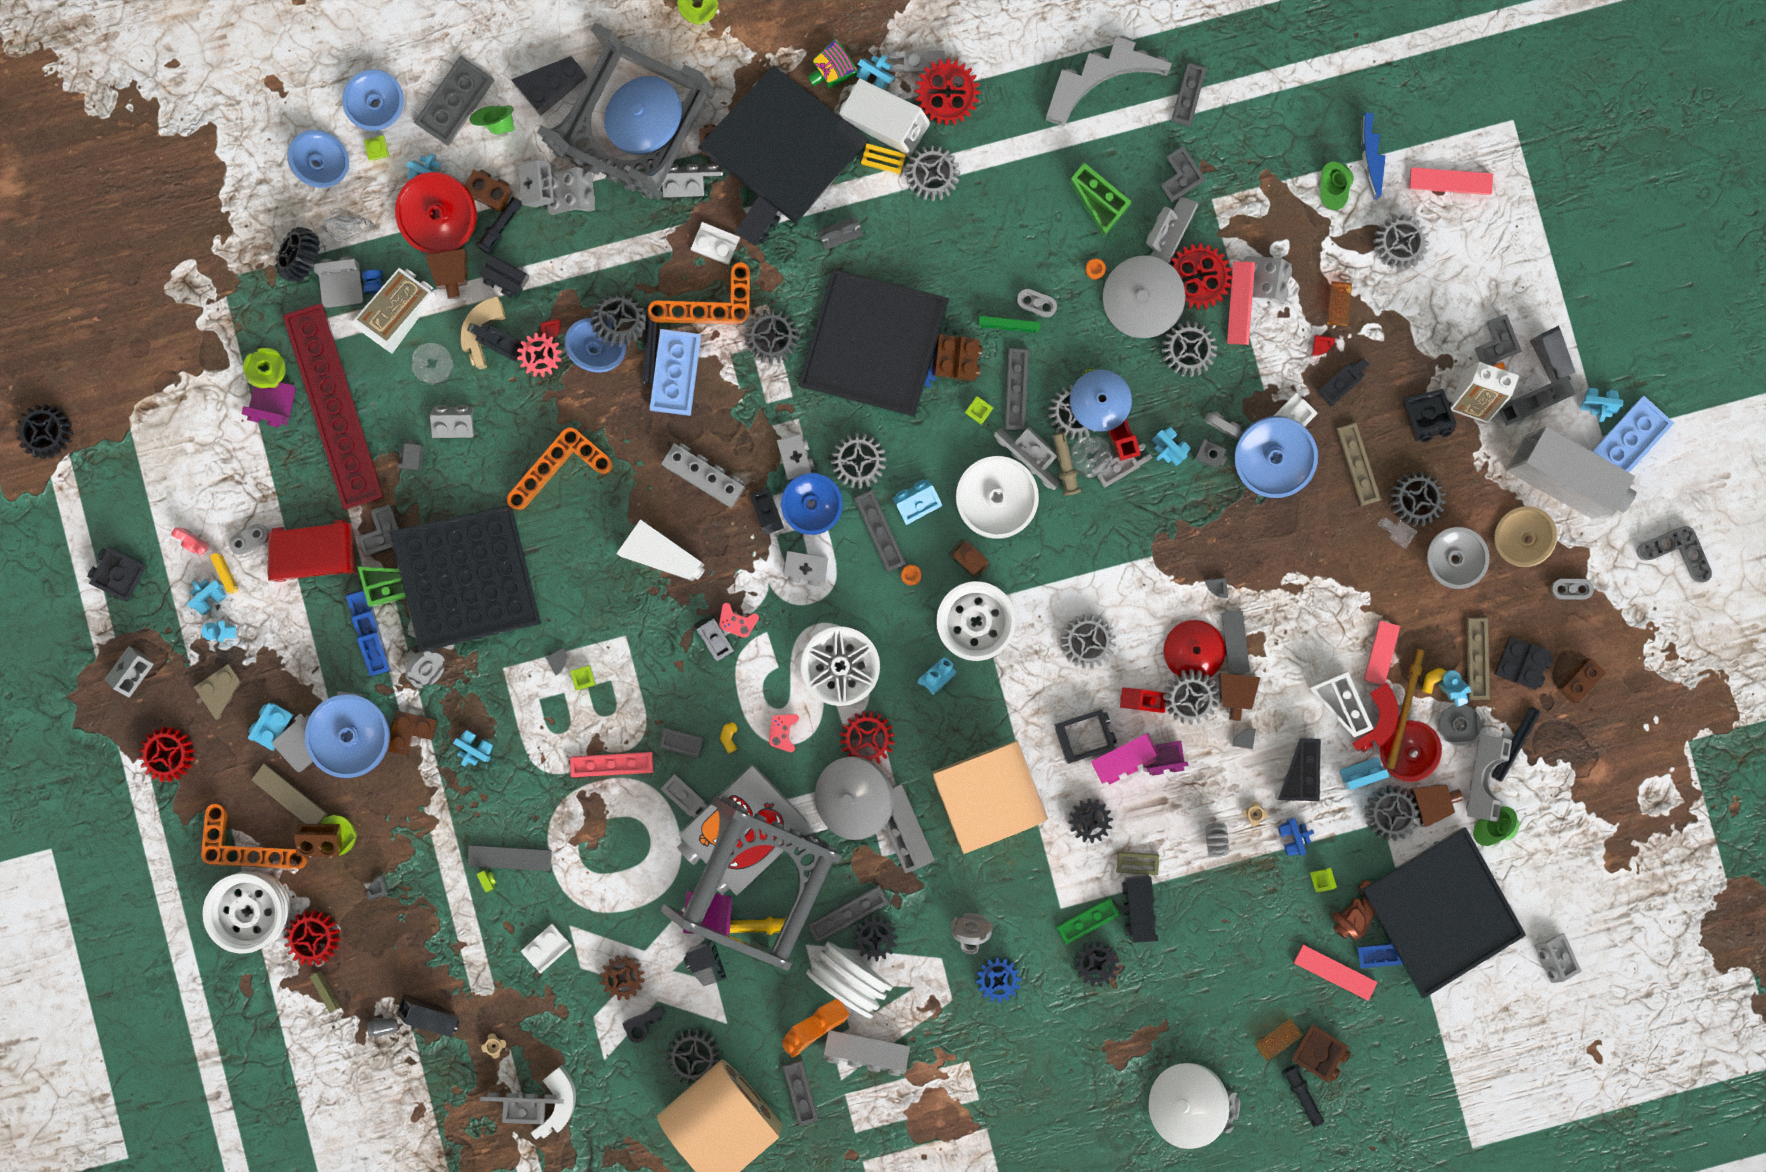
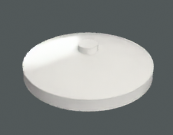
M1003 456L987 457L972 464L962 475L956 491L957 509L964 523L975 533L992 539L1011 537L1022 531L1031 522L1038 507V488L1030 471L1018 461Z
M1183 1063L1171 1066L1158 1076L1151 1088L1149 1095L1150 1118L1160 1136L1170 1144L1185 1149L1206 1146L1212 1143L1226 1126L1229 1116V1099L1226 1089L1218 1076L1202 1065Z

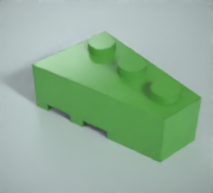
M1085 163L1070 180L1071 187L1104 238L1130 207L1131 201Z
M358 567L368 607H376L405 599L398 569Z

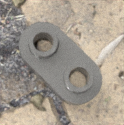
M1031 289L1022 290L1017 297V304L1021 309L1044 318L1053 316L1057 310V303L1052 297ZM1025 297L1031 299L1029 304L1024 303L1023 299ZM1047 304L1050 306V310L1044 311L1042 306Z
M1218 412L1207 413L1204 418L1207 424L1229 437L1239 440L1243 433L1240 425L1232 421L1231 423L1223 420L1224 416Z
M254 524L234 535L230 539L229 547L235 554H247L268 541L269 530L264 525ZM257 530L260 531V536L258 538L254 536V533ZM241 540L242 547L238 548L236 543Z
M1558 579L1552 583L1550 591L1553 597L1559 600H1584L1592 596L1594 587L1587 579ZM1559 586L1564 588L1563 593L1558 592ZM1579 586L1584 587L1583 593L1578 591Z

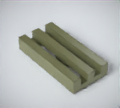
M1117 852V873L1158 875L1159 854ZM1122 856L1155 858V862L1122 860ZM1122 864L1154 866V870L1124 869L1121 867Z
M319 971L311 975L310 979L328 1011L331 1013L340 1008L341 1006L323 973Z

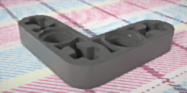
M1689 526L1679 527L1641 543L1637 548V556L1644 561L1653 560L1679 549L1689 574L1695 582H1707L1712 577V570L1693 528ZM1683 531L1684 533H1689L1687 540L1680 539L1676 541L1675 537L1681 536ZM1663 538H1668L1671 541L1669 549H1664L1661 546ZM1645 546L1646 548L1656 546L1657 550L1651 551L1649 553L1650 556L1643 554ZM1690 549H1695L1698 552L1696 560H1691L1688 557ZM1700 561L1702 562V564H1699L1698 566H1692V564L1699 563ZM1699 568L1700 570H1705L1703 578L1697 576Z

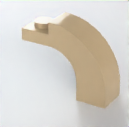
M498 296L487 299L475 306L467 315L462 326V350L466 353L472 351L469 354L471 363L476 365L479 370L486 368L487 364L481 344L475 340L477 336L467 331L470 323L481 327L482 324L490 325L507 319L501 299Z

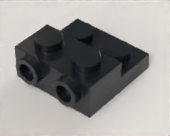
M1444 389L1403 399V405L1408 415L1409 426L1415 441L1421 440L1424 443L1432 440L1433 436L1441 435V437H1448L1455 431L1457 423Z
M110 546L106 549L102 548L97 556V559L100 560L97 567L92 566L87 575L90 578L88 582L90 585L128 602L147 565Z
M1510 636L1494 675L1528 689L1537 690V687L1541 688L1545 681V676L1542 675L1544 669H1548L1552 663L1551 651Z

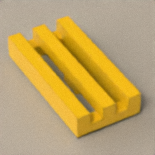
M866 143L861 164L901 175L906 154ZM869 150L900 158V161L869 153ZM867 157L899 166L897 169L894 167L875 163L872 161H868Z
M219 553L210 555L227 593L233 594L239 591V587L223 555Z

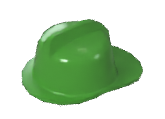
M511 105L483 107L475 111L469 118L471 124L485 126L494 135L512 132L515 129L512 117L514 108Z
M1336 161L1329 162L1322 170L1320 197L1323 204L1330 210H1339L1348 201L1349 190L1353 185L1354 176L1346 164Z
M1508 806L1501 807L1498 822L1485 819L1478 820L1473 830L1476 842L1482 846H1491L1502 840L1514 838L1521 825L1514 809Z

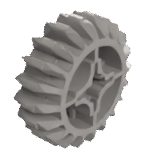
M931 145L929 152H927L926 147H922L923 154L918 150L915 151L917 158L913 156L909 158L913 164H906V168L911 170L905 172L906 177H911L906 180V183L913 184L910 190L915 191L918 189L916 196L919 197L923 193V200H927L928 195L931 196V201H935V195H938L939 199L942 200L943 192L946 196H950L948 188L954 191L956 186L953 183H959V179L955 176L960 175V171L954 170L959 167V163H952L955 160V156L953 155L948 158L949 150H946L943 154L941 153V146L938 147V151H934V146ZM927 159H938L934 164L922 163ZM943 163L949 169L950 176L948 180L940 172ZM917 167L925 174L922 184L916 177ZM937 168L936 177L933 175V177L929 178V170L932 172V170ZM934 182L939 183L940 185L943 184V186L939 188H927L931 183Z
M1403 214L1399 219L1394 215L1392 221L1387 218L1385 225H1379L1381 231L1375 232L1378 238L1374 239L1373 243L1379 244V246L1375 247L1374 251L1381 252L1377 258L1384 257V265L1391 262V269L1396 264L1398 270H1402L1403 265L1406 270L1411 268V264L1415 267L1418 265V261L1424 259L1422 254L1428 253V250L1424 247L1428 246L1430 242L1424 239L1429 237V234H1422V231L1426 229L1425 226L1421 228L1417 226L1420 224V220L1412 223V216L1407 221ZM1396 227L1406 228L1411 232L1405 234L1400 229L1397 230ZM1390 231L1392 234L1390 236L1392 238V245L1387 247L1386 236ZM1406 238H1409L1405 241L1404 244L1394 247L1399 240L1401 241L1405 240ZM1413 238L1416 239L1417 243L1414 254L1411 251L1412 247L1410 245ZM1399 251L1403 256L1405 255L1407 258L1397 257L1393 255L1392 252Z
M1189 321L1185 323V328L1179 323L1177 325L1178 330L1174 327L1170 329L1173 335L1169 333L1165 335L1169 341L1162 342L1163 346L1168 347L1161 350L1163 354H1168L1163 360L1171 361L1167 367L1176 366L1173 371L1175 374L1181 369V376L1183 377L1186 371H1188L1189 377H1193L1194 370L1198 376L1201 375L1200 368L1207 371L1208 366L1206 364L1212 365L1214 362L1210 358L1217 356L1216 353L1211 352V350L1217 349V345H1211L1216 340L1215 337L1209 339L1208 336L1212 332L1209 330L1205 334L1203 332L1205 329L1204 325L1197 329V322H1194L1192 328ZM1182 334H1194L1199 338L1190 341L1183 337ZM1175 339L1178 340V344L1181 347V352L1176 357L1173 351ZM1202 342L1205 345V356L1203 360L1201 359L1200 354L1198 352V346ZM1196 343V345L1193 347L1194 349L1192 350L1193 354L1189 352L1182 355L1187 348L1186 345H1188L1189 347L1190 345L1193 346ZM1184 358H1190L1197 364L1186 365L1180 361Z
M1070 385V392L1063 387L1061 389L1063 395L1059 392L1055 393L1058 400L1051 399L1050 402L1055 407L1049 406L1048 410L1054 412V414L1048 415V418H1055L1051 426L1053 427L1058 424L1059 427L1056 429V433H1059L1062 429L1066 436L1067 433H1071L1070 440L1074 439L1075 434H1077L1078 440H1081L1082 433L1086 437L1090 436L1088 431L1090 429L1085 427L1072 428L1077 420L1074 417L1073 421H1071L1073 416L1072 412H1070V404L1062 402L1070 397L1073 385ZM1059 408L1063 409L1068 415L1069 419L1066 425L1060 418Z
M855 433V440H852L851 435H847L849 442L846 443L844 439H841L840 442L843 447L835 445V449L839 453L832 452V456L837 458V460H832L831 464L838 465V467L833 469V472L840 471L841 473L837 476V479L839 480L844 476L843 484L846 485L850 480L851 488H854L855 482L858 483L859 489H862V482H865L866 486L870 487V479L874 483L877 482V479L874 477L875 474L879 477L883 475L878 469L886 468L885 465L880 464V462L886 461V457H880L881 454L885 453V450H877L881 444L877 442L873 445L874 437H871L869 442L866 441L867 434H863V439H859V433ZM855 445L854 455L842 459L844 452L849 447ZM861 445L870 448L875 457L863 455ZM857 451H859L861 459L864 458L865 462H861L860 471H858L856 463H853V460H856ZM876 463L872 472L863 477L864 466ZM842 465L853 466L856 469L857 477L849 475Z
M1082 614L1083 621H1080L1078 616L1074 617L1075 625L1073 622L1068 621L1071 629L1063 628V631L1068 633V635L1060 636L1061 639L1066 640V643H1062L1060 646H1067L1068 650L1063 652V655L1071 654L1067 660L1070 662L1075 658L1074 666L1076 667L1080 662H1083L1082 669H1086L1087 663H1089L1090 669H1094V662L1099 667L1102 666L1101 658L1108 662L1109 659L1105 654L1113 655V652L1108 649L1109 647H1116V644L1110 643V640L1116 639V636H1109L1108 634L1114 629L1109 628L1106 630L1105 628L1109 622L1105 621L1103 624H1100L1101 616L1094 621V614H1090L1089 620H1087L1086 614ZM1081 625H1093L1085 635L1075 631ZM1098 628L1104 635V646L1096 640L1095 636ZM1092 634L1091 641L1095 645L1085 647V641L1082 638H1088ZM1072 637L1081 644L1078 654L1072 647ZM1090 648L1101 651L1095 658H1083Z
M1190 669L1189 675H1186L1185 670H1182V677L1175 674V682L1171 679L1168 680L1169 685L1172 687L1165 686L1164 688L1167 694L1163 695V699L1168 700L1164 703V706L1170 707L1168 709L1169 715L1175 713L1173 716L1174 720L1181 717L1180 721L1182 724L1188 719L1189 725H1192L1193 719H1196L1197 723L1200 724L1201 717L1208 720L1207 713L1214 714V710L1211 707H1218V703L1215 700H1219L1220 697L1215 693L1219 690L1218 687L1214 686L1215 681L1213 679L1209 680L1208 674L1201 678L1202 672L1200 670L1197 671L1196 675H1194L1193 669ZM1190 682L1199 683L1206 689H1194ZM1184 685V692L1175 698L1176 691ZM1188 689H1190L1191 694L1194 696V705L1188 697ZM1208 696L1204 706L1198 709L1199 701ZM1177 705H1188L1191 707L1192 711H1184L1180 709Z

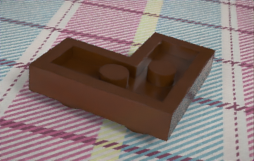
M396 711L387 751L407 756L413 736L433 740L438 720Z

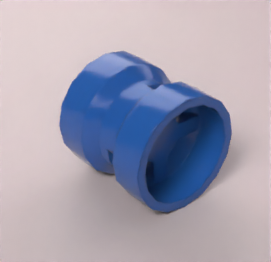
M368 270L362 272V277L365 280L364 293L377 294L384 286L382 284L383 271Z

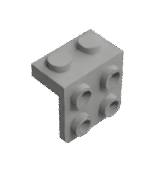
M574 167L551 173L554 203L547 204L549 214L555 215L576 209L587 212L595 211L591 171Z
M1246 256L1243 262H1255L1252 298L1270 299L1277 304H1285V298H1287L1289 292L1288 281L1292 275L1291 264L1282 258Z
M341 257L340 261L332 262L331 259L319 260V263L314 264V272L319 275L322 304L325 308L363 303L359 262L352 259V257Z
M300 713L294 718L296 722L273 741V746L297 772H302L313 762L305 745V729L309 716L306 715L304 717Z

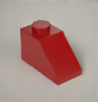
M1122 687L1120 708L1165 713L1166 707L1164 703L1166 700L1163 699V695L1167 693Z

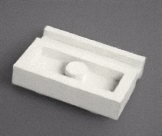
M702 222L691 251L729 266L740 237Z
M1295 393L1274 416L1289 417L1306 426L1318 413L1298 393Z
M552 923L521 952L541 974L564 954L572 944L567 941L565 936Z

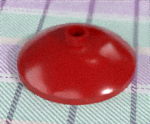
M1188 620L1176 625L1167 635L1163 648L1164 659L1172 673L1178 674L1179 677H1182V670H1185L1186 675H1189L1190 669H1193L1194 675L1200 670L1202 672L1201 678L1205 674H1208L1210 678L1223 664L1225 643L1219 631L1211 624L1201 620ZM1195 646L1199 647L1200 652L1198 654L1193 653V648Z
M1415 720L1406 722L1394 770L1386 768L1395 733L1380 748V758L1384 768L1396 779L1406 782L1419 781L1428 777L1437 768L1442 757V744L1436 731L1426 723ZM1417 751V756L1412 757V753Z

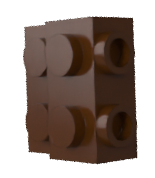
M939 334L934 351L932 375L962 381L976 380V377L980 374V366L977 365L978 357L982 354V346L979 345L980 340Z
M1312 1024L1291 1060L1330 1083L1331 1080L1335 1081L1341 1072L1338 1068L1342 1062L1346 1063L1351 1052H1349L1350 1047Z

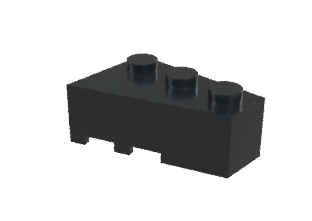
M1299 739L1278 800L1320 801L1321 739Z
M1151 876L1125 877V882H1121L1122 894H1126L1123 912L1128 917V923L1125 924V935L1129 936L1133 943L1158 941V935L1155 932L1156 915H1154Z
M710 940L690 947L684 957L687 970L691 969L692 974L703 986L727 979L715 941Z

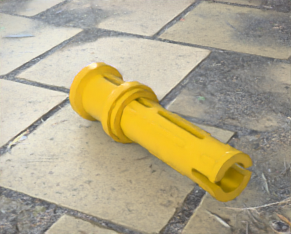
M769 916L763 920H730L729 933L766 932L769 935L780 933L786 917L772 918V916Z

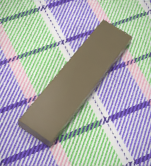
M1357 423L1336 428L1360 507L1380 501L1381 498Z
M1488 617L1466 618L1467 685L1470 686L1471 692L1467 693L1468 700H1490Z
M263 764L252 778L255 784L305 824H320L328 814L267 764Z

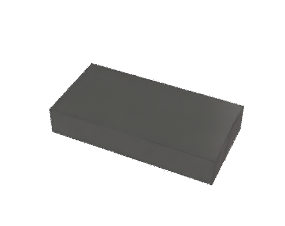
M664 727L659 748L699 758L704 737Z

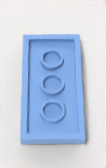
M660 329L650 411L691 416L701 334Z
M1641 396L1592 452L1630 472L1670 429L1674 422L1645 396Z

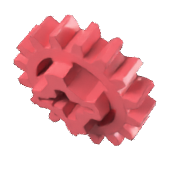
M535 333L533 339L528 335L527 343L521 341V344L524 346L523 349L517 350L522 353V356L517 357L518 360H523L520 367L526 366L527 374L534 371V377L538 373L545 377L546 371L550 375L553 374L551 368L558 369L559 367L555 363L556 361H562V359L557 357V354L562 353L561 350H556L559 343L553 344V337L551 336L549 339H546L545 333H543L541 338ZM537 341L544 342L540 347H534L533 345H531L532 343ZM550 347L552 348L554 354L553 360L548 356V350ZM544 349L543 355L545 358L543 360L539 359L534 363L536 360L535 351L540 352ZM526 351L531 353L530 363L527 362ZM545 363L548 365L544 369H536L538 364Z

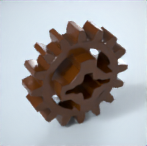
M617 955L615 962L611 958L608 960L610 966L603 965L602 968L606 972L600 973V976L604 977L600 984H606L607 987L604 989V992L611 991V998L617 995L618 1000H621L622 996L629 1000L630 994L634 997L637 995L635 989L642 990L643 987L639 983L645 982V979L641 978L645 970H639L642 964H635V957L628 960V955H624L623 959ZM626 964L624 968H614L615 965ZM632 969L636 973V980L632 977ZM627 970L625 976L627 980H624L618 985L620 979L618 974L621 975ZM609 975H610L611 977H613V981H614V985H613V986L611 985V983H610V981H609ZM624 986H628L629 988L631 987L630 990H627V991H619V990L621 989V987H624Z

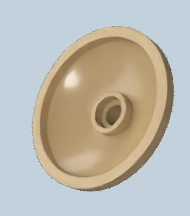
M1524 506L1513 509L1500 520L1495 530L1494 539L1496 549L1504 560L1514 566L1531 567L1543 562L1551 555L1556 546L1558 534L1553 519L1545 511L1536 507ZM1531 537L1532 542L1526 543V540Z

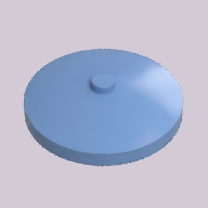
M642 76L627 82L615 92L605 111L604 125L609 139L620 150L634 155L647 154L661 148L672 138L679 127L682 117L680 96L666 80L659 77Z
M1270 416L1255 421L1241 434L1235 448V466L1242 482L1253 492L1269 498L1287 497L1303 489L1312 479L1318 464L1317 446L1309 430L1300 422L1284 416Z
M338 695L325 700L312 712L305 729V745L312 761L325 773L340 778L358 777L373 770L383 760L390 742V729L384 713L375 703L358 695Z

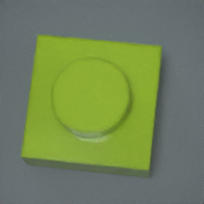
M384 135L364 140L369 161L390 157Z
M977 396L965 414L982 425L993 410V407Z
M591 665L570 671L575 691L596 685Z
M1331 868L1310 872L1315 892L1337 888Z
M486 869L477 874L485 892L496 888L495 883L497 881L492 872H488Z

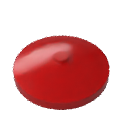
M427 172L415 176L403 186L396 200L395 217L401 234L410 245L424 253L435 254L457 250L469 240L475 229L477 210L472 194L459 179L443 172Z

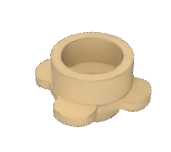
M1253 802L1250 808L1243 810V816L1250 820L1252 826H1258L1259 822L1268 816V813L1260 807L1259 802Z
M493 1033L489 1034L488 1040L481 1047L482 1051L492 1055V1058H498L502 1048L506 1047V1041L498 1039Z

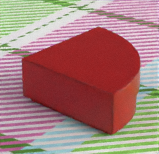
M556 319L540 323L542 335L545 333L546 339L552 336L554 340L558 336V332H560L561 320Z
M1315 335L1311 356L1325 354L1333 346L1335 338Z

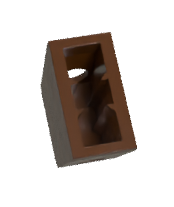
M465 249L426 255L436 287L439 290L446 289L448 299L459 298L458 287L468 284V252Z
M961 539L948 553L975 580L990 566L988 560L964 539Z
M1218 673L1220 706L1230 708L1229 720L1241 721L1242 709L1252 710L1260 677Z
M1445 784L1410 788L1411 794H1414L1413 801L1418 803L1415 808L1420 810L1417 815L1421 818L1419 822L1422 827H1428L1454 814L1453 804L1463 801L1460 789L1449 792Z

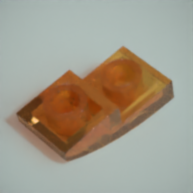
M1331 282L1328 325L1348 326L1352 283Z
M1290 1018L1258 1041L1255 1046L1266 1061H1269L1302 1037L1303 1034Z

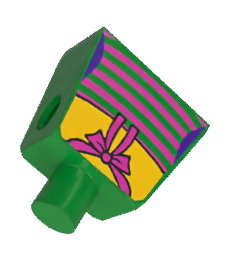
M836 38L812 60L815 71L809 74L807 78L813 87L823 81L827 88H832L856 77L858 69Z

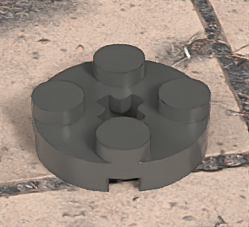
M1452 705L1441 713L1438 723L1439 732L1445 741L1453 745H1468L1476 739L1481 731L1480 716L1467 705ZM1458 719L1465 723V727H1462L1461 731H1458V728L1455 727Z

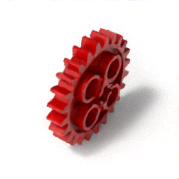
M947 58L946 64H943L942 60L939 59L938 66L931 62L932 69L930 70L925 67L926 75L919 74L922 81H916L915 84L920 86V89H916L914 92L920 94V96L915 101H921L922 104L918 107L925 108V115L930 114L929 121L937 118V124L944 120V124L947 126L949 120H951L953 125H956V118L963 122L964 114L968 117L971 116L968 111L969 109L976 110L972 104L973 102H979L975 95L981 94V92L975 90V87L979 86L980 83L973 82L977 75H969L972 68L964 70L966 63L958 66L957 59L951 64L950 58ZM940 76L943 79L942 86L935 87L932 84V78ZM955 76L963 79L962 87L957 88L953 85L952 80ZM946 86H948L951 91L964 90L965 94H950L949 98H947L944 93L931 94L929 90H945ZM938 96L942 99V106L940 108H935L932 105L931 100L933 97ZM954 97L962 99L963 104L961 108L953 107L952 99Z
M1202 243L1199 244L1198 249L1195 248L1194 244H1191L1190 250L1183 247V254L1178 251L1176 252L1178 259L1171 258V263L1174 264V266H1171L1178 272L1181 279L1193 278L1197 273L1202 276L1211 272H1217V275L1204 276L1201 281H1199V278H1194L1183 282L1186 294L1185 302L1188 303V309L1195 305L1196 310H1199L1200 306L1203 305L1204 309L1207 310L1208 303L1214 307L1216 305L1215 299L1221 302L1223 300L1221 295L1226 296L1228 294L1224 288L1232 286L1227 282L1233 278V276L1227 275V273L1232 271V268H1226L1229 260L1222 261L1224 253L1218 256V248L1212 252L1210 251V245L1206 249H1203ZM1202 261H1210L1212 268L1205 269L1202 266ZM1182 265H1189L1192 268V273H1184ZM1213 280L1216 283V288H1208L1206 282ZM1189 284L1194 285L1196 293H1189L1186 286Z

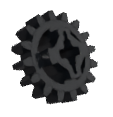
M1087 798L1086 804L1080 800V807L1074 805L1075 812H1069L1073 820H1069L1068 823L1074 826L1070 831L1077 832L1076 838L1083 836L1082 842L1084 843L1087 838H1089L1091 844L1094 843V838L1102 841L1101 835L1108 836L1106 829H1112V826L1108 825L1109 822L1113 821V818L1108 817L1111 810H1104L1106 807L1105 803L1099 806L1098 799L1092 803L1091 799ZM1091 807L1089 812L1085 814L1080 813L1084 808ZM1098 810L1102 812L1104 821L1099 819L1097 815ZM1093 815V819L1096 822L1088 827V822L1085 819ZM1077 820L1082 822L1084 826L1083 832L1078 828ZM1098 827L1102 828L1098 833L1090 835L1092 830Z
M872 916V921L864 918L865 924L858 923L860 930H854V934L858 935V937L853 938V942H858L855 950H862L860 953L861 957L867 954L868 961L871 957H875L877 962L879 956H882L885 960V953L892 954L893 951L890 948L897 946L893 940L897 939L898 935L892 934L896 928H889L891 922L887 921L884 923L882 916L879 921L876 920L875 916ZM878 925L884 927L888 934L882 933L878 929ZM871 926V931L867 935H862L863 931ZM874 929L876 930L877 936L881 937V939L878 940L877 948H875L873 940L869 939L873 937ZM884 942H889L887 947L880 951V946ZM863 944L871 946L872 952L867 950Z
M1094 941L1091 942V947L1084 944L1085 950H1078V953L1081 955L1080 958L1075 957L1074 959L1079 962L1078 965L1074 966L1076 970H1080L1077 974L1078 977L1084 976V983L1090 980L1092 987H1094L1095 982H1098L1100 987H1102L1103 981L1110 984L1108 978H1116L1113 972L1119 971L1115 964L1120 961L1117 958H1113L1117 954L1116 951L1109 952L1111 946L1107 945L1104 948L1101 941L1098 946H1096ZM1099 950L1105 952V954L1100 956L1096 955L1093 951ZM1087 955L1089 958L1088 963L1083 967V961ZM1095 959L1097 961L1102 960V962L1100 963L1101 967L1099 969H1097L1096 967L1092 968V966L1094 965L1093 961ZM1110 961V969L1106 972V964ZM1097 973L1100 975V977L1094 978L1089 976L1088 974Z

